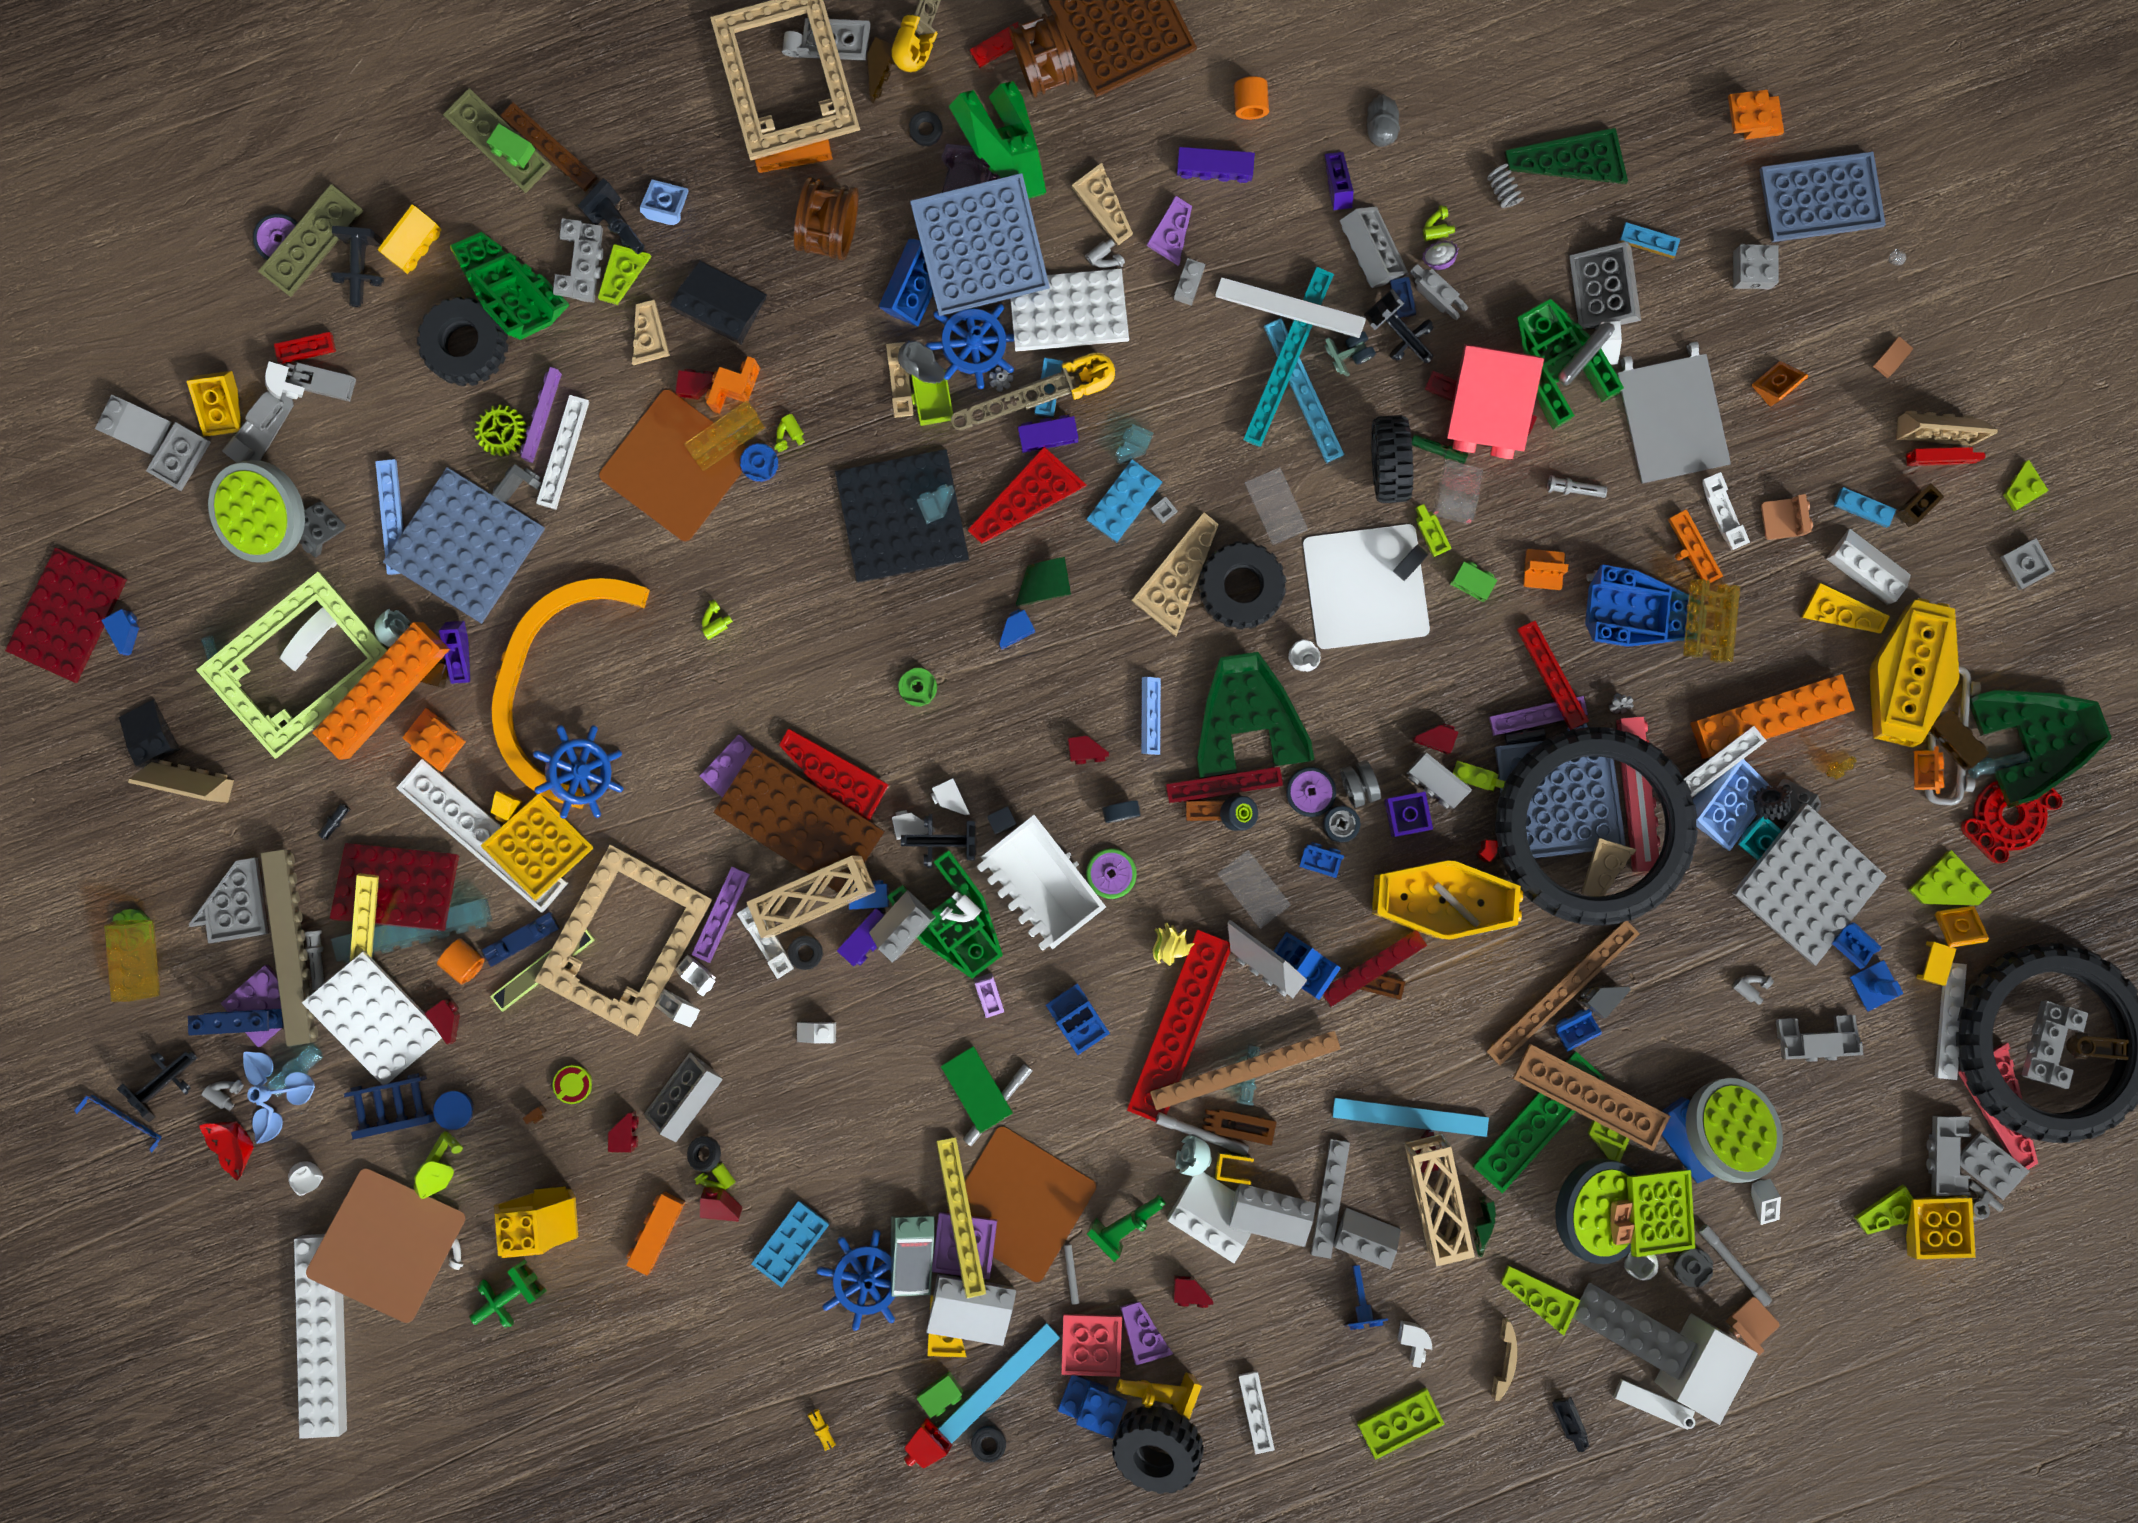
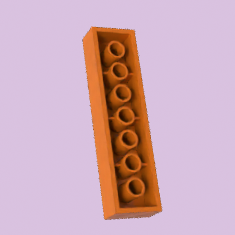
M413 622L312 733L339 760L350 759L444 657L450 648L424 622Z
M1843 674L1715 714L1690 724L1701 757L1704 759L1716 755L1753 726L1756 727L1765 739L1855 711Z

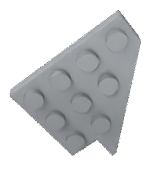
M258 858L235 861L189 923V927L206 925L208 943L269 934Z

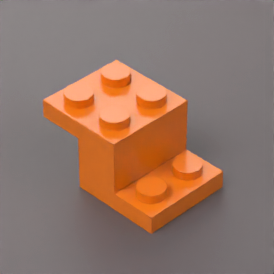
M1768 90L1734 93L1728 96L1733 134L1744 132V139L1779 136L1784 133L1779 96L1769 97Z
M747 356L746 361H743L741 364V374L719 367L718 372H714L712 388L707 391L705 398L707 400L706 403L713 412L720 414L726 396L748 404L760 371L756 360Z
M428 708L424 709L402 737L412 745L410 749L440 772H443L466 743L463 738L456 734L458 732L456 729Z

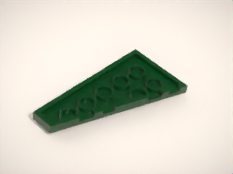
M1616 128L1509 149L1504 152L1506 163L1508 164L1507 168L1513 172L1618 184L1628 183Z

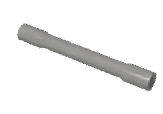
M1026 1064L1021 1066L1010 1083L1002 1091L1006 1101L1032 1073L1033 1070ZM975 1125L963 1138L970 1146L981 1135Z
M1160 1112L1156 1117L1155 1123L1198 1137L1243 1156H1246L1248 1153L1249 1145L1230 1140Z
M1703 1225L1698 1232L1713 1246L1746 1284L1755 1298L1764 1307L1772 1302V1298L1751 1277L1719 1240V1237L1709 1225Z

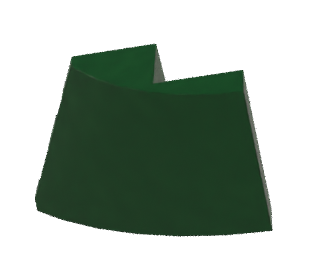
M1065 557L1050 559L1027 566L1017 597L1016 607L1071 595Z
M1487 1196L1479 1197L1484 1217L1476 1218L1477 1222L1473 1223L1477 1238L1474 1239L1478 1257H1483L1495 1225V1203Z

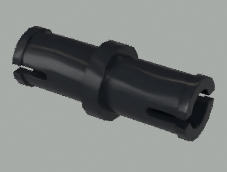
M1543 727L1505 733L1507 745L1546 739Z
M340 802L332 815H328L326 818L327 821L317 832L318 836L328 840L334 830L341 826V821L351 810L350 807Z

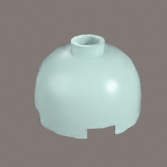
M387 609L376 619L374 625L378 641L391 647L408 629L410 621L398 610L392 612L390 609Z
M1192 1135L1186 1136L1182 1140L1185 1143L1182 1150H1178L1176 1154V1168L1180 1169V1173L1185 1175H1199L1211 1164L1210 1148L1202 1139Z

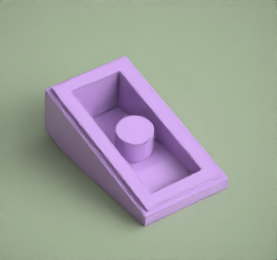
M990 973L975 978L974 983L986 1018L1003 1013L1004 1008L993 974Z

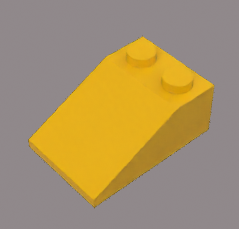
M232 371L197 375L187 380L203 437L235 433L240 430L241 418L238 389Z

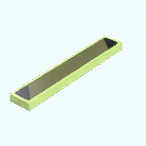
M586 929L574 950L573 957L595 941V938L588 929ZM551 950L490 996L502 1012L539 984L535 982V979Z

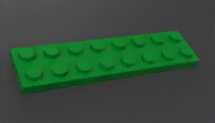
M1576 1051L1565 1061L1601 1081L1605 1079L1601 1073ZM1538 1092L1472 1167L1503 1194L1576 1111Z

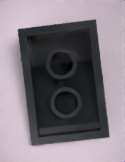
M155 699L119 717L127 750L136 767H145L151 762L156 763L180 750Z

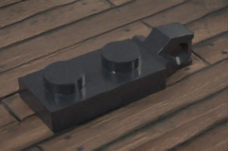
M1572 1397L1555 1399L1552 1405L1566 1438L1574 1442L1578 1452H1584L1590 1445L1587 1432Z

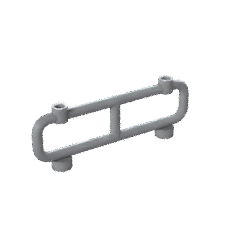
M1959 665V673L1963 678L1960 721L1964 726L1968 727L1970 696L1975 697L1980 694L1981 684L1980 682L1971 681L1969 671L1964 666ZM1928 732L1927 751H1934L1936 739ZM1958 764L1956 794L1954 797H1937L1934 795L1933 790H1925V795L1934 804L1956 805L1963 799L1964 791H1974L1975 778L1965 776V771Z

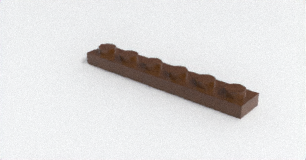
M514 102L500 115L504 121L530 142L584 192L598 179L594 173Z

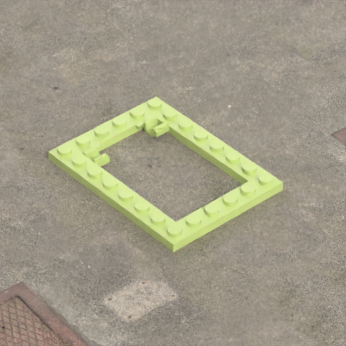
M317 572L200 666L197 671L269 753L277 759L318 726L386 653L387 648L378 641L373 632L320 572ZM317 600L368 659L295 718L286 709H283L273 718L269 715L265 716L240 688L242 686L239 682L240 678L251 671L242 660ZM237 665L239 669L234 672L231 668ZM282 720L288 723L284 727L280 724Z

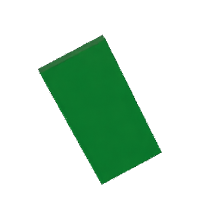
M975 1046L941 1066L980 1134L1013 1114L1011 1107Z

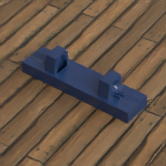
M549 912L482 949V952L490 967H493L556 932L560 927L552 913ZM503 943H505L509 951L504 949Z

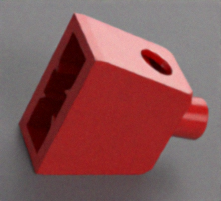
M926 1418L905 1446V1451L908 1454L904 1457V1461L908 1466H913L917 1463L921 1468H926L945 1457L953 1445Z

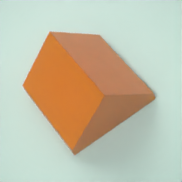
M1779 361L1755 381L1752 386L1771 407L1808 377V374Z

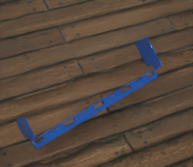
M94 1095L86 1096L74 1110L78 1114L87 1103V1099H90L156 1139L149 1149L151 1153L158 1146L157 1143L162 1138L157 1133Z

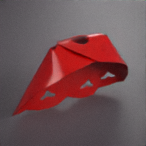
M236 1121L200 1125L205 1142L211 1151L218 1154L221 1167L238 1181L254 1148L247 1132ZM212 1140H218L217 1146L215 1145V1142H213ZM225 1158L231 1160L230 1165H228V1162L225 1160Z

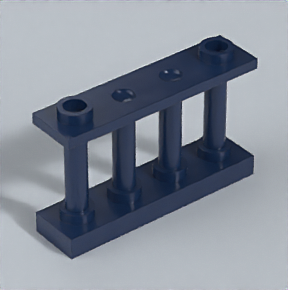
M282 1008L204 1013V1015L188 1016V1036L259 1032L284 1028Z
M419 1073L408 1075L407 1080L362 1089V1085L350 1088V1092L344 1093V1097L354 1096L358 1117V1130L351 1132L352 1140L434 1122V1113L427 1115V1112H424L419 1081L426 1080L427 1077H420ZM411 1083L416 1109L415 1118L408 1119V1116H405L400 1085ZM392 1087L397 1118H395L396 1122L389 1123L385 1116L381 1089ZM367 1092H373L378 1118L377 1126L373 1127L367 1124L362 1094Z

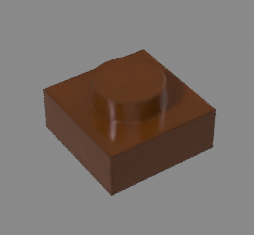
M543 1105L538 1106L522 1119L526 1124L532 1122L536 1124L544 1118L543 1114L547 1110Z

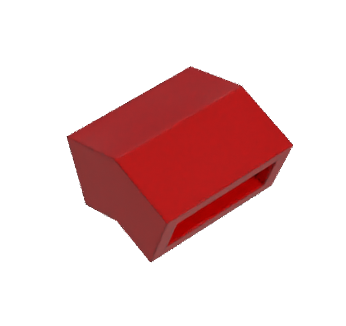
M1481 841V849L1476 853V856L1483 862H1490L1497 854V841Z

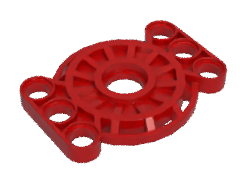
M1994 781L1983 788L1974 804V819L1964 820L1961 823V831L1991 862L2005 863L2009 859V851L2022 850L2038 841L2047 825V810H2056L2062 806V797L2054 788L2036 800L2015 806L2019 817L2015 823L2009 824L2004 821L2002 816L2003 809L2007 804L2000 787L1996 785L1998 781ZM1990 788L1993 789L1991 792L1987 794V796H1984L1987 790H1989ZM2050 796L2056 799V804L2053 807L2048 804ZM1981 800H1982L1983 802H1982V805H1981V808H1980V812H1978V811H1979V804H1980V802H1981ZM1969 822L1975 824L1976 828L1973 833L1967 830ZM1983 836L1989 838V844L1986 847L1981 844ZM2024 842L2025 844L2020 847H2015V845L2018 843ZM1997 849L2003 853L2001 860H1997L1994 856Z

